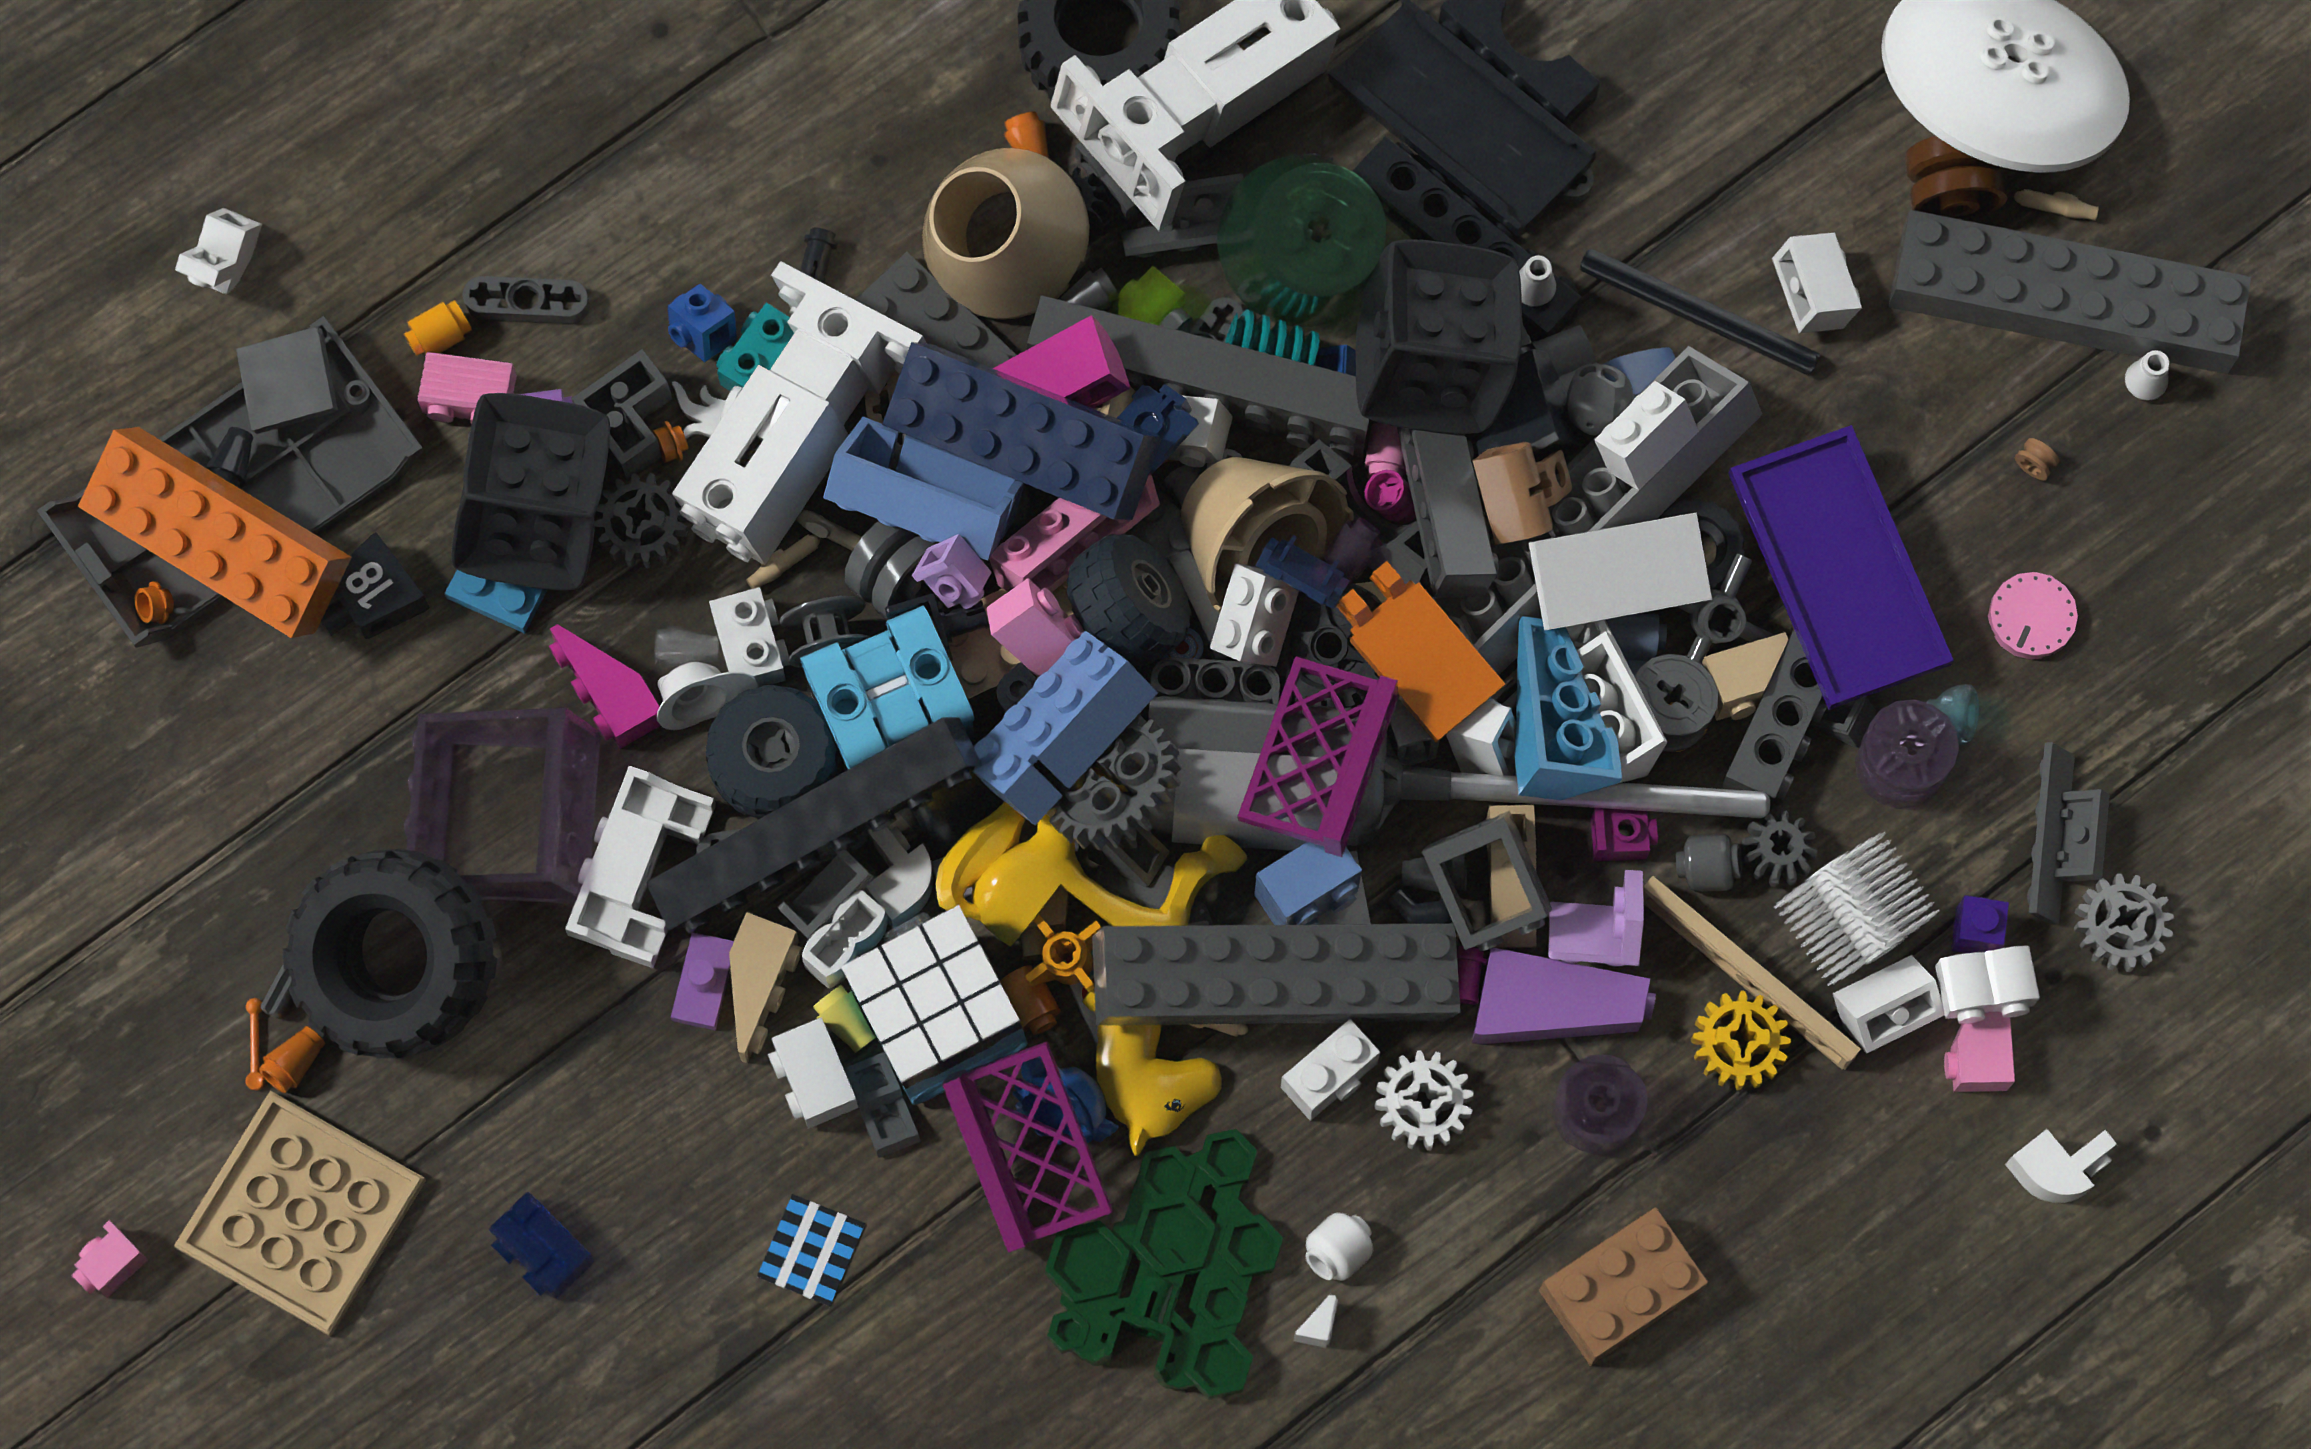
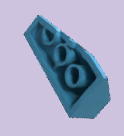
M1522 616L1519 620L1515 764L1519 795L1561 801L1620 783L1623 778L1618 739L1612 727L1606 728L1598 710L1601 706L1600 700L1596 692L1590 693L1581 673L1584 666L1566 627L1544 630L1542 619Z

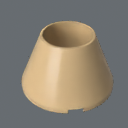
M1017 148L986 151L973 156L957 166L947 175L934 193L923 225L924 256L930 274L936 278L940 286L953 299L975 315L991 319L1024 317L1036 312L1041 295L1057 299L1070 286L1068 282L1076 272L1080 261H1084L1088 247L1089 219L1087 208L1081 192L1073 179L1050 159L1038 153ZM1012 192L1017 206V218L1010 237L995 252L986 256L971 258L966 244V230L971 215L987 198L999 193Z
M1241 457L1226 458L1207 468L1192 484L1184 499L1181 510V522L1208 598L1216 612L1219 614L1221 612L1235 563L1255 566L1272 537L1278 541L1284 539L1289 542L1294 535L1297 539L1293 545L1331 566L1336 559L1340 560L1337 566L1338 569L1349 546L1354 519L1353 510L1347 505L1345 496L1347 492L1344 487L1335 479L1322 472Z

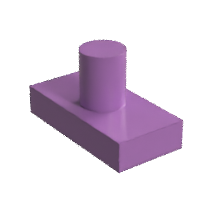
M694 932L691 934L671 1014L673 1022L716 1031L731 971L729 952L734 941Z

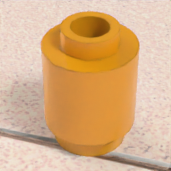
M454 300L447 305L441 302L407 321L410 330L404 333V336L416 356L422 353L426 356L427 352L440 354L465 339L463 335L472 329L461 308Z

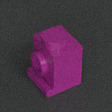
M1594 808L1590 819L1594 862L1647 859L1650 845H1657L1658 842L1655 818L1648 819L1647 811ZM1632 826L1634 834L1624 836L1619 832L1618 827Z

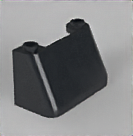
M1021 662L1005 674L998 683L997 699L1005 712L1016 705L1034 686L1037 680ZM1039 759L1033 765L1043 776L1052 774ZM973 771L970 772L972 779L966 784L949 791L945 786L932 793L934 800L928 805L914 811H909L907 807L898 812L928 848L938 856L945 857L970 827L989 816L1005 802Z

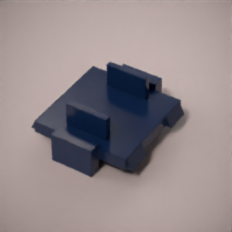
M1166 384L1161 387L1160 393L1148 385H1142L1132 395L1133 401L1117 417V419L1162 436L1150 470L1152 475L1199 425L1198 420L1189 414L1192 409L1187 399Z
M1294 535L1289 542L1284 539L1278 541L1272 537L1255 566L1264 570V573L1278 581L1282 580L1291 587L1306 593L1307 597L1316 602L1324 603L1334 609L1350 582L1349 579L1343 577L1344 572L1337 569L1340 560L1336 559L1332 566L1293 545L1297 539Z

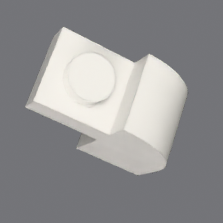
M225 208L206 215L197 247L179 255L175 270L188 275V280L195 285L212 288L221 293L228 294L239 282L252 257L262 224Z
M886 827L876 832H872L870 828L867 830L869 842L889 866V869L865 886L868 896L886 910L888 924L895 931L920 912L927 903L933 887L931 861L923 844L908 854L906 851L911 847L898 828L894 827L889 830Z
M2046 1129L2014 1154L2005 1165L2021 1185L2035 1197L2052 1203H2066L2081 1198L2094 1186L2084 1172L2086 1171L2090 1177H2093L2112 1160L2107 1154L2117 1143L2104 1130L2070 1157L2049 1130Z

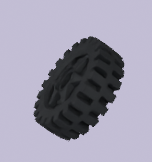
M1350 582L1341 596L1342 598L1354 589L1368 605L1371 612L1382 604L1372 592ZM1302 591L1298 592L1276 667L1271 666L1279 675L1280 689L1282 691L1295 656L1379 680L1378 674L1350 643L1349 640L1354 636L1350 631L1353 626L1337 606L1333 609L1324 603L1320 604L1307 597V594ZM1335 633L1341 639L1342 649L1336 657L1329 658L1323 651V642L1328 635ZM1301 672L1297 688L1303 699L1326 689L1320 677ZM1329 680L1330 683H1331V685H1334V684L1338 683V682ZM1350 687L1337 693V696L1343 707L1355 708L1364 703L1368 691ZM1331 697L1314 704L1317 706L1336 707Z

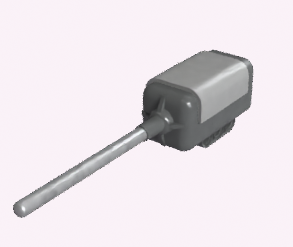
M1177 657L1164 658L1158 661L1152 669L1150 685L1158 694L1149 702L1148 721L1150 719L1154 720L1173 740V745L1180 752L1176 759L1182 765V770L1174 774L1181 782L1180 786L1168 789L1175 799L1174 802L1161 803L1159 807L1165 815L1163 818L1152 815L1148 819L1152 828L1149 831L1152 834L1172 835L1171 843L1203 845L1206 838L1214 835H1224L1241 848L1293 851L1307 841L1240 822L1237 817L1279 703L1280 681L1275 669L1268 665L1240 661ZM1172 676L1179 679L1182 685L1175 690H1167L1160 686L1159 681L1164 677ZM1210 679H1217L1222 681L1226 688L1221 692L1212 693L1206 690L1203 684ZM1253 682H1262L1270 688V691L1265 695L1258 696L1252 694L1247 687ZM1312 705L1308 707L1317 725L1340 715L1337 708L1333 706ZM1344 707L1346 712L1353 709L1349 707ZM1302 710L1285 718L1282 725L1289 739L1311 729ZM1358 717L1351 720L1354 727L1357 723ZM1345 723L1322 733L1331 751L1349 744L1352 737ZM1386 732L1346 846H1359L1372 841L1394 806L1400 800L1449 801L1450 799L1762 818L1770 810V799L1767 793L1762 791L1618 783L1561 801L1520 796L1517 776L1457 773L1447 769L1402 765V762L1394 752ZM1280 735L1278 736L1275 745H1278L1283 742ZM1317 737L1294 747L1303 765L1326 755ZM1288 750L1271 756L1267 765L1274 779L1297 769ZM1344 756L1337 759V762L1340 767L1342 765ZM1331 763L1308 773L1317 792L1335 784L1337 774ZM1265 773L1260 786L1269 782ZM1302 777L1279 787L1288 805L1311 795ZM1272 790L1255 799L1252 812L1268 816L1283 808ZM1330 796L1322 800L1325 807H1327ZM1316 803L1294 813L1299 826L1318 831L1323 815ZM1288 817L1281 819L1290 823Z

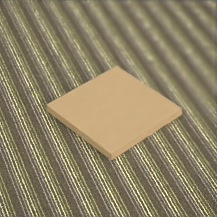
M270 1091L174 1247L331 1337L425 1184L426 1179Z

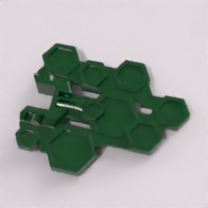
M1237 1129L1206 1135L1202 1150L1188 1157H1185L1175 1146L1145 1152L1124 1220L1115 1222L1112 1231L1099 1220L1076 1225L1057 1232L1045 1268V1275L1062 1292L1059 1303L1067 1312L1053 1315L1047 1339L1061 1354L1074 1351L1082 1360L1087 1361V1363L1094 1367L1110 1364L1121 1329L1163 1342L1155 1366L1154 1378L1164 1388L1183 1389L1196 1386L1208 1400L1243 1392L1253 1355L1234 1335L1243 1317L1252 1277L1273 1273L1283 1237L1261 1214L1253 1215L1238 1199L1242 1185L1249 1181L1257 1150ZM1209 1186H1212L1217 1191L1212 1205V1209L1218 1215L1216 1223L1199 1206L1203 1190ZM1134 1255L1141 1263L1130 1297L1119 1299L1132 1256ZM1199 1273L1189 1304V1309L1196 1315L1191 1329L1174 1310L1185 1276ZM1154 1298L1156 1300L1149 1319L1146 1318L1151 1299Z

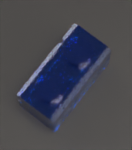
M529 1191L516 1201L510 1210L505 1212L489 1229L496 1238L491 1247L509 1265L516 1259L527 1270L522 1278L540 1297L548 1291L554 1299L559 1298L595 1262L592 1255Z

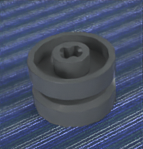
M878 521L861 537L852 551L845 568V583L850 591L859 598H862L864 602L872 604L876 612L887 621L885 608L932 593L937 603L940 599L924 580L917 582L912 577V574L927 548L940 542L926 541L914 532L898 526H887Z

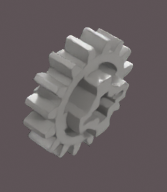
M2119 873L2113 878L2111 886L2108 881L2102 878V880L2096 883L2097 892L2092 889H2088L2082 897L2087 904H2079L2075 910V914L2084 918V920L2077 922L2074 926V931L2086 934V938L2080 943L2081 949L2092 946L2096 950L2091 959L2093 962H2097L2102 957L2108 959V970L2112 971L2118 962H2123L2126 972H2131L2135 968L2136 960L2145 968L2152 962L2151 954L2158 957L2161 956L2166 948L2160 941H2169L2173 936V932L2164 926L2171 923L2174 919V914L2162 912V908L2169 901L2167 897L2155 899L2152 895L2157 885L2152 883L2146 889L2140 887V876L2135 875L2128 884L2125 883L2122 874ZM2125 896L2130 897V898H2133V899L2137 900L2138 902H2135V901H2132V900H2128V899L2125 898ZM2099 904H2101V912L2104 915V919L2099 926H2096V911ZM2137 917L2130 928L2127 925H2122L2110 929L2118 918L2123 921ZM2151 919L2152 933L2147 942L2146 937L2148 935L2144 927L2145 923ZM2108 943L2122 946L2123 949H2118L2116 947L2111 946Z

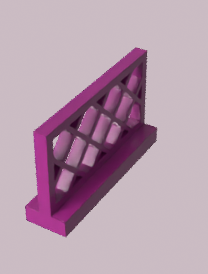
M1295 656L1239 810L1238 821L1324 846L1326 853L1342 857L1399 698L1398 681L1380 675L1379 680H1375ZM1301 672L1320 677L1326 689L1303 699L1297 688ZM1329 680L1335 681V682H1338V683H1336V684H1334V685H1331V683H1330ZM1350 687L1368 691L1364 703L1347 712L1337 696V693ZM1294 695L1297 702L1290 705L1292 697ZM1331 697L1340 715L1317 725L1308 707ZM1302 710L1311 729L1289 739L1282 727L1284 719ZM1358 717L1357 723L1354 727L1351 720ZM1345 723L1352 735L1349 744L1331 751L1322 733ZM1280 735L1283 742L1278 745H1275L1278 736ZM1317 737L1326 755L1303 765L1294 747ZM1288 750L1297 769L1274 779L1267 766L1269 759L1273 755ZM1344 756L1342 765L1340 767L1337 762V759ZM1331 763L1337 774L1336 782L1317 792L1308 773ZM1265 773L1269 782L1260 786ZM1302 777L1311 795L1288 805L1279 787ZM1272 790L1283 808L1268 816L1252 812L1255 799ZM1330 796L1327 807H1325L1322 800ZM1316 803L1323 815L1318 831L1299 826L1294 813ZM1288 817L1290 823L1281 819Z
M1048 1042L967 1071L963 1069L947 1076L942 1084L1008 1253L1025 1247L1028 1242L1112 1213L1113 1208ZM1041 1056L1048 1073L1041 1088L1017 1077L1023 1062ZM1016 1065L1012 1074L1003 1071V1069ZM992 1074L1008 1081L1000 1102L998 1103L982 1096L976 1079ZM1050 1081L1055 1094L1046 1090ZM1013 1084L1038 1095L1029 1116L1004 1106ZM1042 1098L1060 1105L1064 1117L1058 1130L1033 1119ZM987 1107L996 1110L992 1117V1120L988 1113ZM1000 1113L1025 1124L1016 1145L997 1136L994 1126ZM1066 1123L1072 1136L1063 1133ZM1029 1126L1054 1137L1045 1158L1020 1147ZM1058 1140L1077 1148L1080 1160L1074 1172L1049 1161ZM1003 1149L1012 1152L1008 1161ZM1016 1155L1041 1166L1032 1187L1014 1179L1010 1168ZM1082 1166H1084L1088 1178L1079 1174ZM1046 1168L1071 1179L1062 1200L1037 1190ZM1077 1182L1093 1189L1099 1205L1081 1210L1066 1203L1074 1183ZM1019 1190L1028 1194L1025 1203L1023 1202ZM1033 1197L1058 1208L1052 1222L1033 1227L1027 1212ZM1062 1210L1072 1214L1058 1219Z

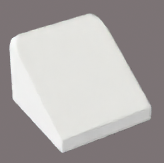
M1329 1295L1295 1333V1342L1324 1348L1329 1346L1338 1301L1336 1296Z

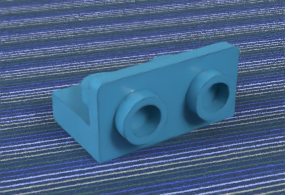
M456 570L444 594L447 599L525 634L547 589L496 582Z

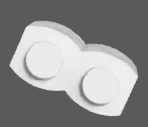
M862 890L851 894L837 908L832 923L816 931L806 943L802 953L805 969L828 989L843 982L846 976L841 966L871 950L885 934L888 924L886 910Z
M2016 946L1988 952L1941 958L1935 966L1945 1018H1958L1959 1024H1969L1984 1020L1985 1013L2002 1011L2003 1017L2025 1015L2030 1012L2029 1007L2034 1006L2039 1000L2029 946Z

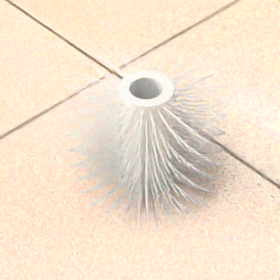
M1879 836L1871 837L1870 841L1867 840L1863 844L1860 843L1857 849L1854 848L1850 853L1847 851L1845 854L1834 859L1807 879L1809 881L1794 888L1793 892L1784 896V899L1779 901L1780 905H1784L1801 893L1805 894L1786 907L1789 911H1793L1798 906L1801 907L1802 903H1806L1803 905V908L1794 912V915L1789 917L1792 921L1799 916H1803L1808 911L1811 912L1806 915V918L1803 917L1804 919L1795 924L1794 927L1796 929L1804 926L1809 921L1812 922L1813 918H1817L1823 912L1827 913L1816 919L1813 924L1804 928V931L1799 933L1803 937L1810 931L1813 932L1819 926L1821 928L1814 935L1806 939L1807 941L1802 943V946H1806L1819 937H1823L1834 927L1839 928L1816 943V946L1808 950V954L1815 952L1820 947H1824L1829 942L1832 943L1843 933L1846 934L1837 939V942L1825 948L1826 950L1816 955L1817 957L1812 960V962H1816L1830 952L1833 953L1844 943L1849 944L1835 952L1836 954L1825 960L1826 962L1819 965L1818 970L1822 967L1825 968L1830 963H1834L1840 957L1843 958L1844 954H1848L1854 948L1857 949V951L1847 955V958L1835 964L1836 966L1823 975L1826 978L1831 973L1833 974L1840 968H1844L1854 959L1859 960L1838 974L1836 978L1830 981L1831 984L1836 983L1840 979L1842 980L1850 973H1854L1865 963L1868 965L1903 942L1907 938L1905 936L1919 929L1920 926L1930 921L1929 919L1939 912V909L1933 911L1915 924H1911L1901 933L1899 932L1900 929L1909 925V922L1927 911L1933 903L1924 905L1905 919L1902 918L1901 922L1899 921L1894 924L1895 920L1908 914V911L1917 907L1926 897L1922 896L1906 907L1903 906L1895 914H1890L1896 911V908L1908 902L1910 898L1917 895L1916 893L1921 891L1923 887L1920 886L1906 896L1903 895L1893 904L1890 903L1887 907L1884 906L1907 891L1916 881L1911 880L1893 893L1890 892L1888 894V891L1897 887V884L1911 875L1907 872L1893 882L1890 881L1879 891L1874 890L1887 883V880L1904 869L1902 866H1898L1883 876L1882 873L1886 872L1889 867L1898 861L1894 858L1884 865L1881 864L1880 868L1876 865L1891 855L1889 852L1881 853L1880 857L1878 856L1871 862L1864 863L1876 856L1875 854L1883 850V847L1885 848L1880 843L1879 847L1876 846L1871 851H1865L1881 839ZM1861 854H1863V855H1862L1860 858H1858L1857 860L1854 859L1855 857H1857V856L1859 857ZM1888 894V895L1885 896L1882 900H1880V901L1877 900V899H1879V898L1881 899V897H1883L1884 895Z

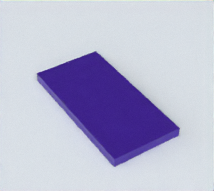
M1852 425L1730 468L1729 477L1828 710L1952 665L1953 657Z

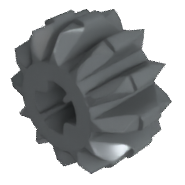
M1787 810L1781 812L1778 822L1768 812L1765 817L1761 818L1762 824L1752 821L1747 828L1751 836L1742 839L1741 847L1750 852L1744 856L1743 863L1748 866L1758 865L1753 874V877L1757 880L1762 878L1765 872L1770 874L1769 883L1772 887L1777 886L1781 875L1788 885H1793L1797 880L1796 872L1806 876L1811 870L1807 861L1815 860L1818 851L1808 846L1815 840V833L1810 831L1800 832L1805 824L1804 818H1798L1794 824L1788 823L1789 812ZM1778 842L1785 844L1787 847L1785 853L1782 851L1780 855L1772 852L1773 845L1776 847Z

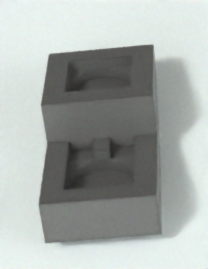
M885 1052L843 1068L856 1097L858 1109L878 1158L921 1142Z

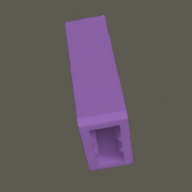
M1492 947L1487 960L1472 1043L1481 1045L1638 1032L1643 1019L1651 1020L1656 994L1648 992L1649 978Z

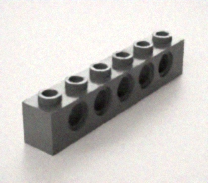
M1795 630L1789 639L1721 786L1722 789L1765 792L1770 799V807L1775 797L1784 801L1794 779V776L1787 774L1789 766L1793 759L1802 762L1812 738L1804 735L1810 721L1819 724L1827 708ZM1797 673H1807L1814 678L1816 685L1811 688L1802 687L1795 681L1794 675ZM1784 710L1790 711L1797 717L1798 724L1794 726L1783 725L1777 719L1776 713ZM1762 749H1772L1779 755L1781 762L1774 765L1767 764L1761 760L1758 752Z

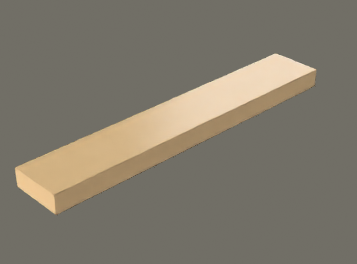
M1654 876L1643 886V904L1754 997H1757L1759 994L1764 996L1763 1004L1769 1008L1776 1005L1778 1007L1776 1012L1778 1017L1782 1020H1787L1790 1027L1838 1067L1846 1070L1856 1058L1861 1048Z

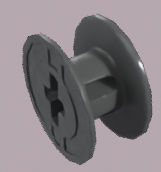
M856 596L827 597L804 603L784 613L779 620L781 626L792 631H804L807 641L806 645L792 652L788 659L790 665L803 669L800 658L836 642L841 650L871 638L863 634H850L847 623L848 620L862 613L866 607L864 600ZM836 625H841L843 635H838ZM811 630L817 631L819 640H813Z
M1666 654L1650 659L1639 668L1635 679L1667 740L1663 751L1676 752L1688 749L1702 738L1717 709L1718 690L1713 677L1700 663L1686 656ZM1669 701H1672V702H1673L1672 705H1669V704H1667V703H1668Z

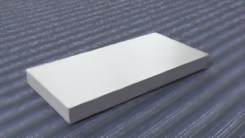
M1697 512L1529 543L1544 630L1712 600Z

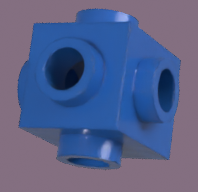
M698 284L687 293L676 297L668 305V332L672 340L678 346L686 347L704 363L737 341L735 311L729 307L722 296L714 295L703 285Z

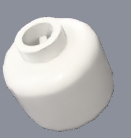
M1334 1213L1328 1216L1307 1237V1253L1305 1257L1309 1266L1316 1274L1326 1280H1331L1332 1278L1335 1280H1346L1371 1258L1373 1252V1245L1370 1239L1371 1230L1367 1223L1356 1215L1350 1217L1343 1213Z

